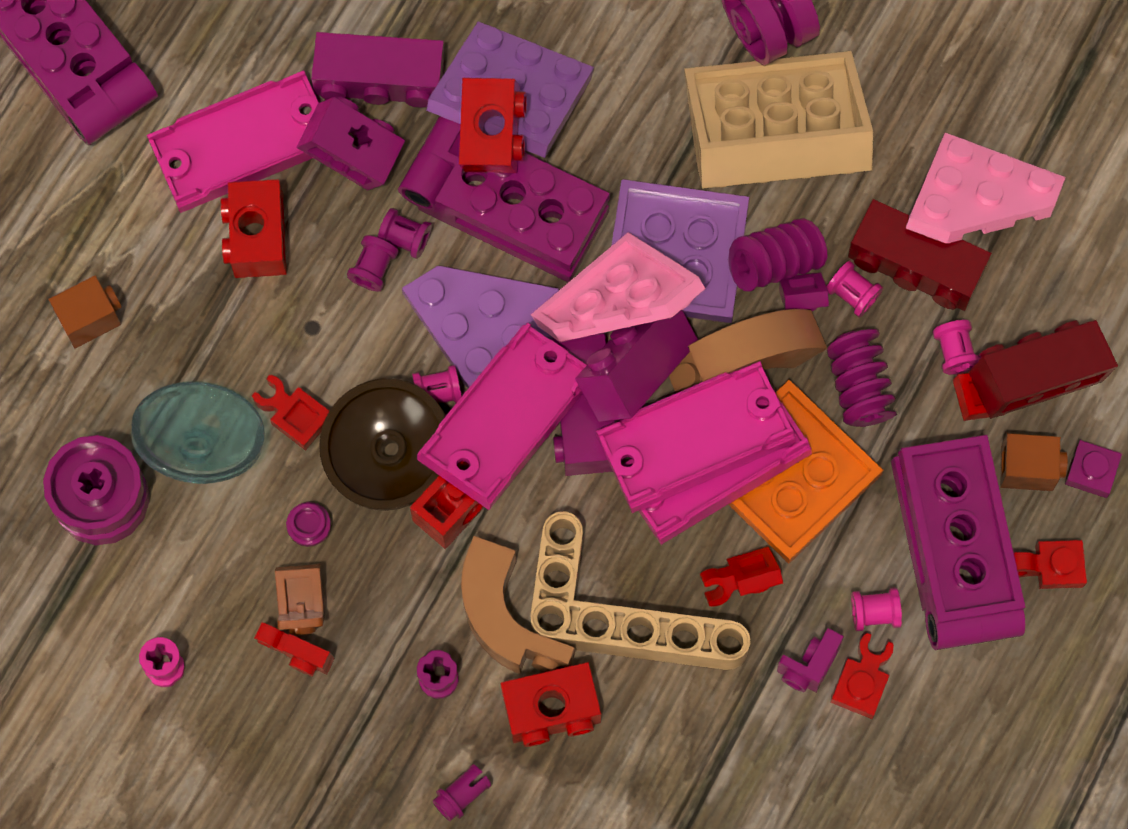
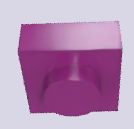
M821 272L796 275L794 278H784L779 282V293L785 310L807 309L813 312L819 307L829 306L828 289Z
M1079 440L1065 485L1107 498L1110 494L1122 453Z

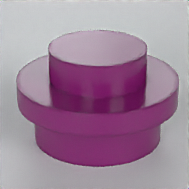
M306 502L297 505L290 511L286 521V528L290 538L295 543L311 547L320 544L327 538L331 529L329 514L322 506Z

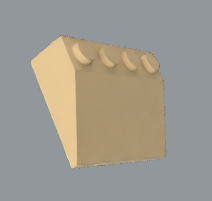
M852 51L780 58L765 66L757 61L684 69L696 162L702 189L872 171L873 129Z

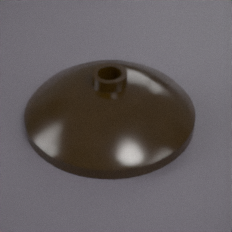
M383 378L359 384L337 400L323 423L319 444L323 469L329 481L338 492L361 507L389 511L410 506L439 476L418 461L417 454L436 432L446 415L430 394L410 382ZM390 443H396L398 445V452L392 457H386L384 454L385 447Z

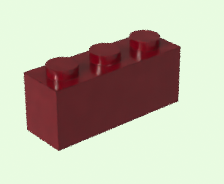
M873 199L851 242L848 258L854 260V264L866 272L877 273L878 271L893 278L894 283L905 290H919L932 296L934 302L944 308L951 310L958 308L965 311L992 253L964 240L946 244L906 229L910 215Z
M1073 320L1059 326L1054 330V333L1042 336L1041 332H1035L1020 339L1015 346L1005 348L1003 344H998L987 348L979 354L980 360L969 371V375L989 418L992 419L1102 383L1118 367V364L1097 320L1081 325L1078 320Z

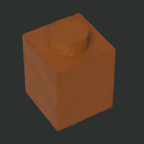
M96 275L48 299L74 349L121 325L115 311L121 309L122 306L112 287L108 285L102 288Z
M1007 433L1001 445L1000 488L1053 491L1060 478H1065L1067 473L1068 456L1067 452L1060 451L1061 437Z

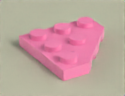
M945 133L910 214L906 229L947 244L962 240L964 234L982 230L986 234L1013 227L1016 220L1032 216L1036 221L1051 217L1066 177Z
M628 232L536 309L531 316L539 328L559 342L671 318L680 310L686 308L695 297L705 290V287L697 275Z

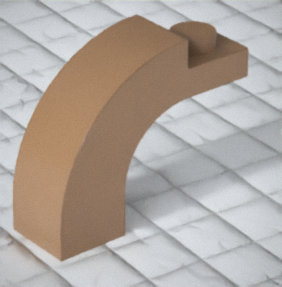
M788 309L770 312L727 326L689 345L690 352L669 375L675 393H678L725 372L732 373L757 362H761L763 370L770 368H796L826 350L827 346L811 310Z
M473 536L463 565L461 587L466 618L471 631L481 647L499 664L518 674H521L526 658L533 660L531 665L542 672L571 666L575 657V647L525 629L512 618L507 610L504 596L517 562L516 551Z

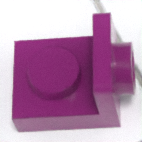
M827 628L822 640L814 636L802 658V661L808 663L807 667L782 655L777 668V672L783 675L782 681L795 690L806 692L808 688L817 693L841 648L844 636Z

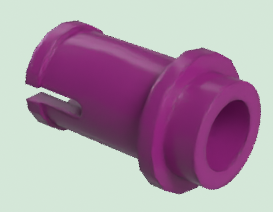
M474 764L470 765L469 769L445 790L439 788L436 791L438 796L432 802L448 821L455 817L459 819L463 817L462 810L492 786L487 776L480 778L473 786H469L482 773Z

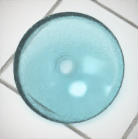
M181 382L164 386L146 396L137 406L132 417L131 438L138 455L157 472L181 482L211 484L235 478L255 464L264 445L265 431L263 421L253 405L236 392L215 384Z

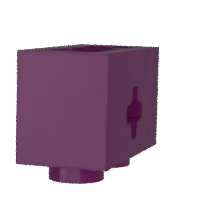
M331 97L318 103L296 148L367 191L384 185L405 140L395 135L394 128L388 123L378 119L371 120L358 112L359 107L346 98Z

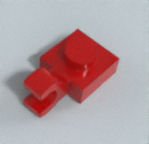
M1083 540L1039 541L1035 546L1036 554L1030 552L1014 553L1019 577L1038 576L1039 589L1083 588L1087 584Z
M769 546L726 559L727 567L711 568L700 573L704 587L719 585L716 589L704 593L707 603L711 607L720 606L727 602L735 590H738L740 596L750 593H761L770 587L783 584L781 570Z

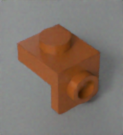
M321 565L276 567L275 580L279 613L277 619L278 629H289V634L305 635L315 632V627L323 626L325 618Z

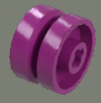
M722 0L723 8L739 40L750 55L764 66L787 54L788 43L797 48L819 36L820 24L812 0Z
M99 435L79 437L62 446L50 459L43 478L44 497L62 528L76 540L92 545L116 543L131 535L144 520L150 502L148 483L131 451L117 440Z

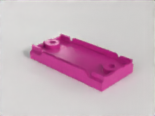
M304 70L277 82L268 81L177 119L173 125L146 135L180 213L228 194V182L259 181L313 158L296 148L319 103ZM307 106L312 110L309 114L303 115L300 113L302 107ZM174 160L181 161V166L174 169L170 167V163Z
M527 322L526 325H523L509 343L500 349L441 421L436 432L418 452L417 460L490 510L583 394L575 378L587 365L553 340L548 339L532 328L531 324ZM544 357H553L556 361L550 363ZM465 461L470 467L467 470H460L457 464Z
M761 362L746 366L732 373L725 372L639 409L631 419H622L596 431L597 438L632 513L795 443L794 430L789 424L762 368ZM764 399L768 401L769 405L765 409H760L756 405L757 401ZM626 457H630L634 460V463L630 467H624L621 461Z
M761 399L757 401L756 405L760 409H765L769 403ZM781 402V407L790 426L794 430V444L638 510L661 545L812 454L808 439L802 434ZM630 459L622 465L630 467L633 465L634 460Z

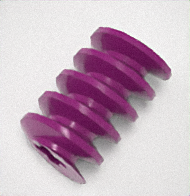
M805 218L795 219L790 223H782L777 227H769L764 231L753 232L748 236H740L735 239L729 249V269L738 288L743 291H753L756 287H766L770 283L781 282L784 278H794L797 274H806L812 269H821L828 258L827 246L819 228L813 222Z
M862 329L845 333L835 339L827 348L828 357L835 360L831 364L832 373L838 376L835 380V388L842 393L839 396V405L843 409H847L843 413V422L849 426H871L885 422L897 415L896 412L885 411L886 406L896 401L895 396L881 394L883 389L891 386V379L877 378V374L886 370L888 365L886 362L873 361L874 357L884 352L883 346L869 344L870 341L879 337L880 332L877 329Z

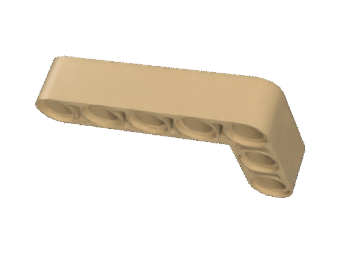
M566 511L556 512L547 518L542 530L531 608L532 632L575 647L577 651L723 670L735 669L746 660L750 647V635L747 629L738 622L575 601L583 545L582 524L574 514ZM559 528H566L574 533L575 538L568 544L560 545L551 539V534ZM552 571H562L568 575L569 581L560 588H554L545 582V577ZM546 614H556L562 618L563 625L556 631H546L540 627L539 620ZM592 619H598L607 625L608 630L600 637H592L584 632L583 626ZM643 625L650 629L652 637L644 643H637L631 640L627 633L631 627ZM679 631H688L695 636L697 643L691 648L683 649L674 644L672 637ZM730 636L739 641L741 650L735 654L728 655L719 650L717 642L723 637Z

